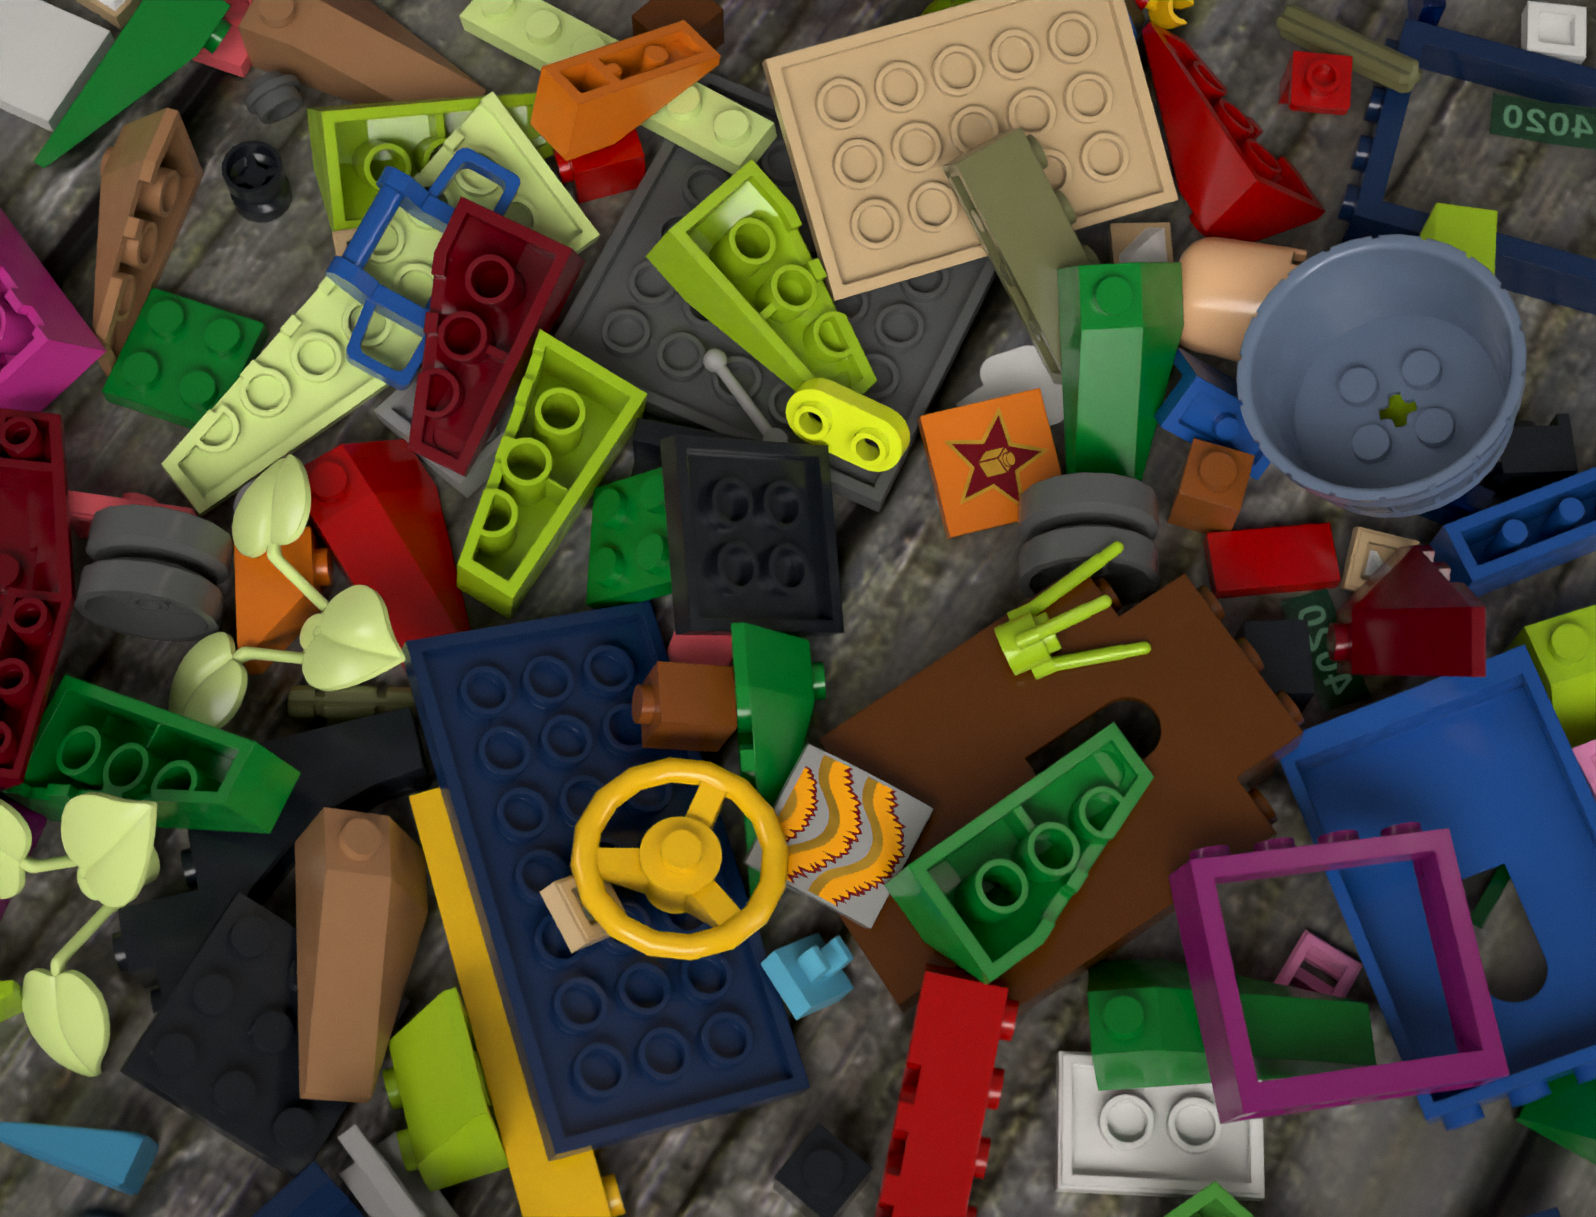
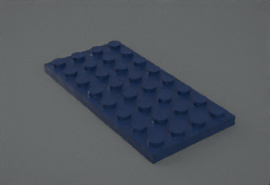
M644 601L406 641L402 648L406 658L403 663L548 1161L801 1095L809 1089L810 1084L780 994L760 964L767 958V954L759 930L732 950L695 960L648 956L613 937L606 938L571 953L540 894V891L551 883L573 874L570 862L575 825L597 790L630 767L669 757L703 761L700 751L642 748L641 724L634 723L632 718V697L636 685L643 683L657 661L670 662L651 602ZM668 783L639 791L616 808L601 833L600 848H640L644 835L653 825L666 818L686 816L699 786ZM719 812L712 831L717 836L721 845L722 862L714 880L741 910L746 906L748 897ZM611 883L627 915L656 931L691 934L712 928L688 913L671 914L661 911L651 904L645 894Z

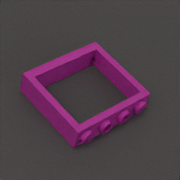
M1407 822L1382 829L1380 831L1381 837L1364 839L1359 838L1358 830H1341L1318 837V844L1296 847L1294 838L1282 837L1255 844L1253 846L1254 852L1231 855L1228 845L1209 846L1190 852L1191 860L1168 876L1220 1124L1479 1087L1509 1076L1449 828L1423 831L1420 822ZM1412 860L1458 1054L1258 1082L1216 884Z

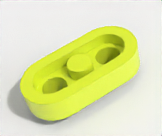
M813 378L805 381L791 396L786 406L787 422L800 439L809 444L828 445L829 453L868 471L883 472L893 468L901 459L910 443L909 427L898 412L829 379ZM809 412L818 415L822 422L816 420ZM865 439L873 440L879 448L867 444Z

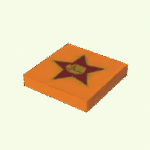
M1040 388L926 414L917 418L947 539L1017 523L1020 494L1034 483L1062 475Z

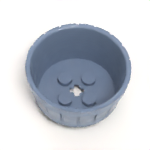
M1391 234L1378 235V238L1373 239L1372 236L1349 240L1330 247V251L1326 253L1322 251L1288 273L1289 277L1286 280L1282 279L1265 297L1257 309L1258 314L1256 318H1252L1247 328L1239 353L1242 358L1241 361H1238L1236 379L1238 400L1243 404L1240 405L1245 425L1253 440L1260 444L1258 446L1259 449L1279 471L1296 485L1316 496L1322 497L1339 508L1356 514L1378 518H1400L1422 514L1443 507L1475 487L1492 470L1503 454L1512 435L1516 415L1519 411L1525 389L1527 364L1524 330L1521 331L1522 322L1516 305L1505 288L1501 289V282L1487 267L1472 256L1469 259L1466 257L1465 252L1447 243L1430 238L1421 240L1420 236ZM1401 394L1405 403H1416L1417 411L1407 414L1406 425L1395 427L1392 419H1380V411L1389 407V397Z

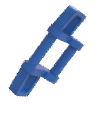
M461 148L455 153L428 191L411 176L394 167L386 166L376 182L380 190L341 257L334 256L325 272V275L331 281L364 305L347 345V361L358 369L400 391L409 388L423 362L426 334L423 331L426 312H429L431 296L423 308L379 284L376 279L363 269L399 206L414 218L444 233L455 208L439 200V198L458 172L463 169L473 170L502 188L503 194L493 212L505 216L519 189V177L469 148ZM374 312L422 337L420 344L404 370H393L362 352L360 346Z

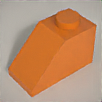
M311 526L305 527L303 533L294 542L281 545L284 558L323 596V586L333 585V565L330 549L328 547L320 548ZM234 544L237 650L244 646L286 650L300 635L306 620L321 611L269 561L267 551L257 558H249L241 554ZM249 660L244 663V666L249 675L263 674L274 661Z

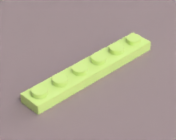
M472 0L459 15L465 31L540 71L542 66L619 41L543 0ZM698 82L694 83L640 124L732 175L751 159L757 163L777 137L774 122Z

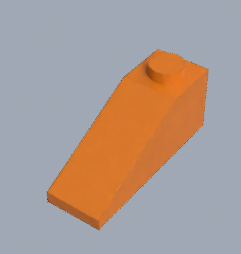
M685 20L542 66L530 124L565 161L611 146L717 67L721 55Z

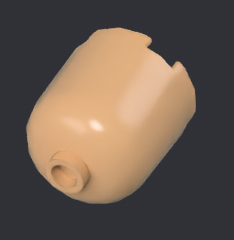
M1205 237L1193 242L1182 253L1179 260L1182 269L1184 326L1179 344L1193 352L1235 362L1241 361L1242 357L1239 353L1243 338L1252 318H1256L1258 314L1257 309L1268 293L1282 279L1286 280L1289 277L1288 273L1307 260L1308 250L1220 237Z

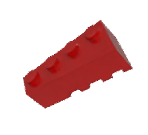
M929 963L925 964L874 1217H976L977 1206L969 1205L968 1203L973 1177L984 1179L989 1157L991 1137L981 1136L986 1109L997 1111L1005 1075V1069L994 1067L999 1040L1011 1042L1019 1006V1000L1007 998L1009 990L1007 980L996 978L985 985L967 971Z

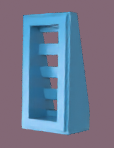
M15 1121L0 1123V1142L11 1149L130 1196L139 1194L159 1150L157 1142L140 1132Z

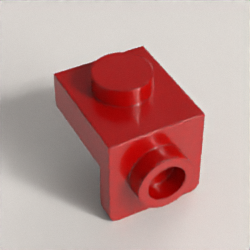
M1293 51L1280 80L1279 104H1288L1289 109L1292 111L1345 115L1350 108L1353 56Z

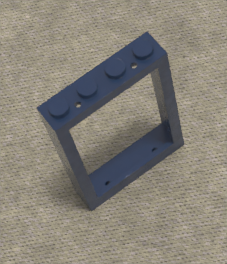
M1409 18L1405 19L1397 40L1386 38L1384 45L1417 59L1421 69L1596 116L1595 68ZM1384 85L1382 88L1377 86L1372 88L1363 116L1364 121L1373 123L1370 136L1360 135L1350 165V169L1360 172L1356 186L1347 184L1337 213V219L1347 221L1341 243L1372 236V239L1378 238V235L1403 234L1419 236L1429 216V213L1383 201L1411 92L1399 93ZM1497 232L1495 277L1501 282V289L1505 288L1511 292L1596 315V259Z

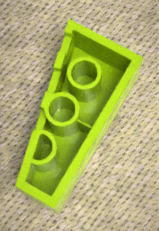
M541 329L537 335L525 376L522 378L504 435H502L488 482L483 490L457 564L456 587L510 620L592 497L595 488L599 486L634 433L637 418L642 419L648 395Z

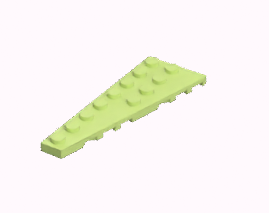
M493 91L482 98L480 105L458 130L453 131L443 143V147L420 173L417 172L413 177L416 182L428 191L455 153L461 148H469L519 177V189L504 217L572 248L577 254L595 243L600 236ZM463 169L458 172L439 200L456 208L462 196L494 211L503 194V190L498 184L473 170ZM399 206L363 270L376 279L379 284L424 308L432 294L434 276L431 275L433 256L443 233L414 218ZM327 276L298 312L285 322L280 328V332L255 360L253 359L242 371L240 378L218 403L205 413L161 463L163 470L200 518L236 494L244 485L257 479L276 461L286 458L288 454H293L390 386L347 361V345L364 305L355 300ZM374 312L360 347L367 356L393 370L401 371L407 367L422 337Z

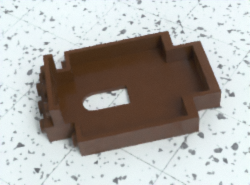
M1185 573L1121 616H1118L1116 612L1122 609V605L1111 586L1101 576L1095 580H1092L1090 577L1038 614L1046 612L1049 619H1052L1083 603L1092 601L1102 595H1108L1112 600L1110 607L1056 633L1062 649L1051 653V656L1146 641L1151 645V651L1146 655L1056 671L1038 680L1035 679L1031 669L1015 676L994 630V627L1010 621L1006 614L818 739L825 752L868 772L934 808L903 867L904 869L1037 776L1026 760L1105 707L1118 701L1131 700L1144 704L1156 715L1161 728V737L1154 751L1142 760L1154 776L1151 783L1115 837L1107 843L1089 870V876L1079 891L1071 897L1054 924L1056 925L1045 942L997 977L1007 980L1009 987L1007 998L1019 1000L1017 1017L1175 911L1168 876L1191 860L1190 852L1209 846L1228 845L1231 855L1254 852L1253 846L1255 844L1275 839L1277 832L1271 825L1276 823L1278 818L1269 802L1255 787L1273 775L1276 763L1299 747L1303 736V731L1299 725L1304 723L1303 716L1285 691L1281 689L1274 694L1259 674V672L1264 670V665L1253 646L1244 637H1240L1235 641L1220 621L1225 617L1224 610L1210 589L1205 585H1201L1196 589ZM1054 582L1053 584H1051L1050 586H1048L1047 588H1045L1044 590H1042L1041 592H1039L1038 594H1036L1035 596H1033L1017 608L1029 603L1034 598L1043 593L1045 590L1054 585L1056 582ZM1245 783H1246V784L1249 786V788L1251 789V790L1248 791V792H1247V791L1244 789V787L1242 786V785L1245 784ZM891 894L888 895L871 929L863 928L838 914L903 1013L918 1004L926 963L965 971L923 941Z

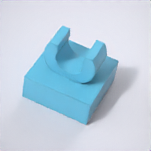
M817 932L774 950L760 963L796 1020L839 1002L854 989L842 970L854 957L840 935L834 937L826 945Z

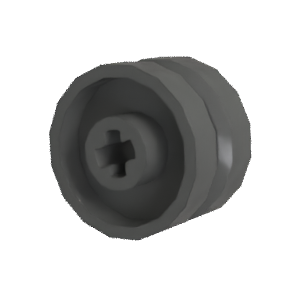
M1090 472L1054 476L1031 485L1020 494L1018 503V535L1025 543L1021 546L1018 557V587L1027 598H1032L1083 564L1096 553L1101 552L1113 542L1120 541L1124 545V550L1091 575L1090 578L1095 580L1099 576L1103 577L1117 595L1122 607L1143 601L1157 592L1161 582L1160 550L1153 540L1156 538L1159 530V499L1153 488L1135 478L1112 473Z
M132 504L109 506L95 512L91 520L85 552L94 563L83 567L75 596L74 607L81 616L107 629L150 640L171 642L199 641L218 631L225 598L216 585L224 583L230 573L234 542L229 533L210 521L189 513L164 507Z

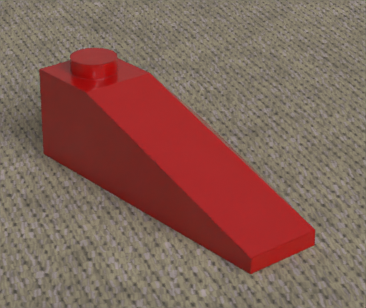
M1149 22L1142 29V34L1178 188L1192 210L1189 214V219L1193 226L1205 237L1256 242L1318 220L1326 211L1295 167L1286 157L1281 156L1276 160L1265 147L1255 140L1263 130L1252 117H1246L1236 106L1222 99L1228 93L1227 88L1185 39Z
M404 439L340 444L304 465L311 489V508L308 518L310 524L325 547L330 549L333 560L349 585H366L377 591L383 598L388 610L393 633L401 649L406 641L471 630L462 592L456 587L457 570L437 486L416 454L408 450V443ZM403 662L400 663L401 666H402V668H403L404 671L406 672L404 663H403Z

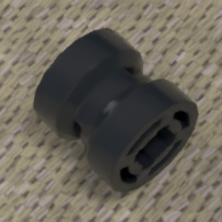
M258 140L244 141L233 146L223 159L222 176L230 191V196L237 212L246 220L256 223L271 222L280 218L289 209L292 201V189L285 175L284 165L277 150L268 143Z

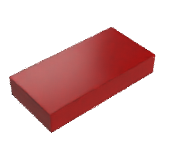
M1330 522L1206 533L1203 540L1211 592L1217 599L1335 589L1341 581Z

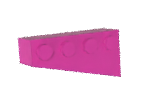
M0 208V408L41 412L106 352V349Z

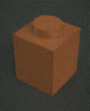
M1193 438L1181 469L1167 523L1204 534L1231 531L1241 510L1255 455Z
M657 661L643 683L636 685L632 697V718L634 723L641 724L642 748L718 752L738 727L733 666Z

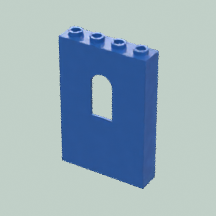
M1525 644L1486 659V677L1442 676L1303 730L1299 747L1283 757L1280 762L1314 845L1318 844V837L1341 830H1358L1359 838L1364 839L1381 837L1380 831L1382 829L1407 822H1420L1423 831L1449 828L1462 880L1505 864L1547 962V979L1542 989L1534 997L1522 1002H1506L1490 994L1509 1076L1479 1087L1416 1096L1428 1124L1430 1125L1442 1120L1445 1130L1451 1131L1484 1119L1485 1115L1481 1106L1508 1097L1511 1107L1515 1108L1552 1094L1547 1082L1574 1073L1578 1084L1595 1080L1596 802ZM1412 860L1325 871L1401 1060L1409 1061L1458 1054Z

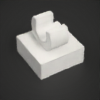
M1528 1L1521 14V49L1582 65L1586 58V7Z

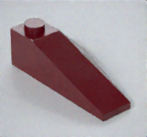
M461 196L433 256L431 275L434 276L430 309L429 312H426L423 331L426 334L421 373L417 376L408 450L467 477L519 387L522 378L525 376L539 330L550 333L583 268L584 260L572 248Z
M1430 545L1399 547L1337 609V623H1330L1328 627V656L1330 661H1337V674L1486 677V606L1464 582H1450L1451 568L1445 562H1434L1435 551Z

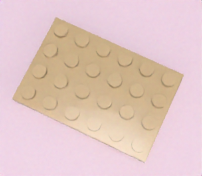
M976 0L768 58L762 62L816 253L827 274L824 280L832 301L988 256L942 166L1005 130L1021 127L1026 136L1031 134L1037 139L1048 161V167L1043 169L1052 189L1054 192L1060 190L1074 210L1076 223L1071 225L1073 230L1178 200L1125 0Z

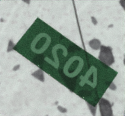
M1493 93L1489 134L1596 150V108L1549 103Z
M1324 588L1280 602L1287 620L1308 619L1315 692L1323 711L1326 712L1370 698L1371 695L1362 675L1337 674V661H1330L1327 651L1328 627L1330 623H1337V613L1328 589Z

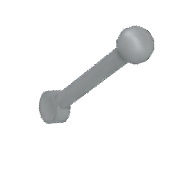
M713 348L708 350L703 357L705 368L719 375L761 432L763 441L788 443L786 433L779 428H772L726 366V354L721 349Z

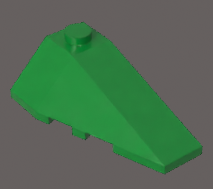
M745 622L731 623V649L738 725L737 740L740 777L748 780L772 807L802 750L808 744L813 725L815 701L826 700L823 661L811 662L809 640ZM743 813L747 855L757 835L752 822ZM747 865L750 899L760 881V872Z

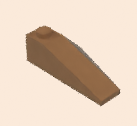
M253 0L238 26L252 67L266 72L281 71L283 75H297L302 85L355 104L487 95V90L370 0Z
M170 108L162 109L123 125L115 146H109L106 149L101 161L92 332L106 349V352L98 359L106 376H109L152 287H157L204 175L179 111Z
M324 807L295 841L300 1098L367 1103L373 1096L428 914L426 861L424 851L389 816Z

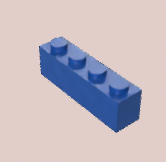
M1596 467L1443 525L1429 544L1435 551L1434 562H1445L1451 568L1450 582H1464L1479 597L1596 551Z

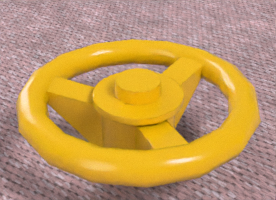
M669 757L630 767L595 792L575 825L570 866L582 904L609 936L648 956L695 960L732 950L767 924L786 889L789 847L776 811L748 780L709 761ZM668 783L699 786L686 816L666 818L653 825L644 835L640 848H600L601 833L616 808L639 791ZM725 797L732 800L752 822L762 849L760 881L746 906L741 910L714 880L720 870L722 849L717 836L712 830ZM604 881L645 894L651 904L661 911L671 914L688 913L712 928L691 934L656 931L627 916L607 893Z

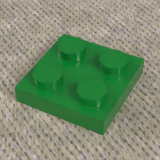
M152 287L106 380L102 393L107 402L192 429L240 378V374L249 363L260 355L269 336L265 323Z
M662 467L595 488L586 605L594 609H602L643 602L672 594Z

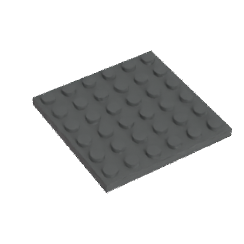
M709 72L697 82L775 123L777 137L756 164L793 204L802 222L798 230L812 259L818 258L772 98ZM665 138L554 338L647 393L644 408L646 412L679 426L763 441V435L719 375L708 371L703 364V357L708 350L713 348L721 349L727 357L726 366L772 428L783 430L788 437V443L809 444L800 439L787 422L786 406L795 390L689 305L646 258V255L670 228L732 176L731 173ZM988 256L833 301L837 311L847 316L877 379V382L863 395L898 412L906 421L910 431V443L898 463L887 471H868L829 453L833 493L877 512L880 511L920 430L917 418L928 414L997 274ZM809 412L816 420L822 422L818 415ZM865 439L867 444L879 448L873 440Z

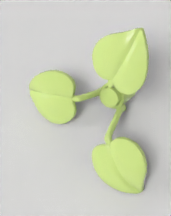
M291 454L272 464L246 490L237 505L233 517L232 536L238 551L249 558H257L267 551L269 561L321 611V614L312 615L304 623L299 638L300 645L304 649L302 652L249 646L241 647L236 651L233 637L225 632H216L203 638L185 655L175 673L169 696L170 712L221 729L235 716L241 707L247 688V671L242 664L249 660L301 664L304 677L311 686L321 691H335L368 681L399 665L406 659L393 633L387 607L377 591L366 585H354L341 591L329 602L284 558L281 545L290 544L300 537L305 529L311 508V489L307 472L302 461Z
M101 792L80 794L69 800L62 813L61 838L67 855L35 859L28 856L32 843L29 825L15 808L0 799V899L11 898L23 890L25 871L39 873L79 866L77 881L80 889L88 898L95 901L98 900L103 904L52 958L50 963L51 971L44 968L33 969L27 972L22 985L23 1014L31 1034L41 1048L57 1063L71 1071L88 1077L98 1076L102 1074L101 1063L108 1049L110 1039V1018L107 1004L93 981L79 971L67 970V964L79 948L113 913L132 902L138 896L143 886L157 879L160 872V861L154 848L158 804L153 801L123 799Z

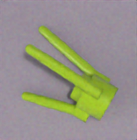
M1113 542L1029 603L1007 612L1010 621L994 627L997 639L1015 676L1031 669L1035 679L1038 680L1056 671L1146 655L1151 651V645L1146 641L1051 656V653L1062 649L1056 633L1110 607L1112 600L1108 595H1102L1092 601L1083 603L1052 619H1049L1046 612L1038 615L1124 550L1122 542Z

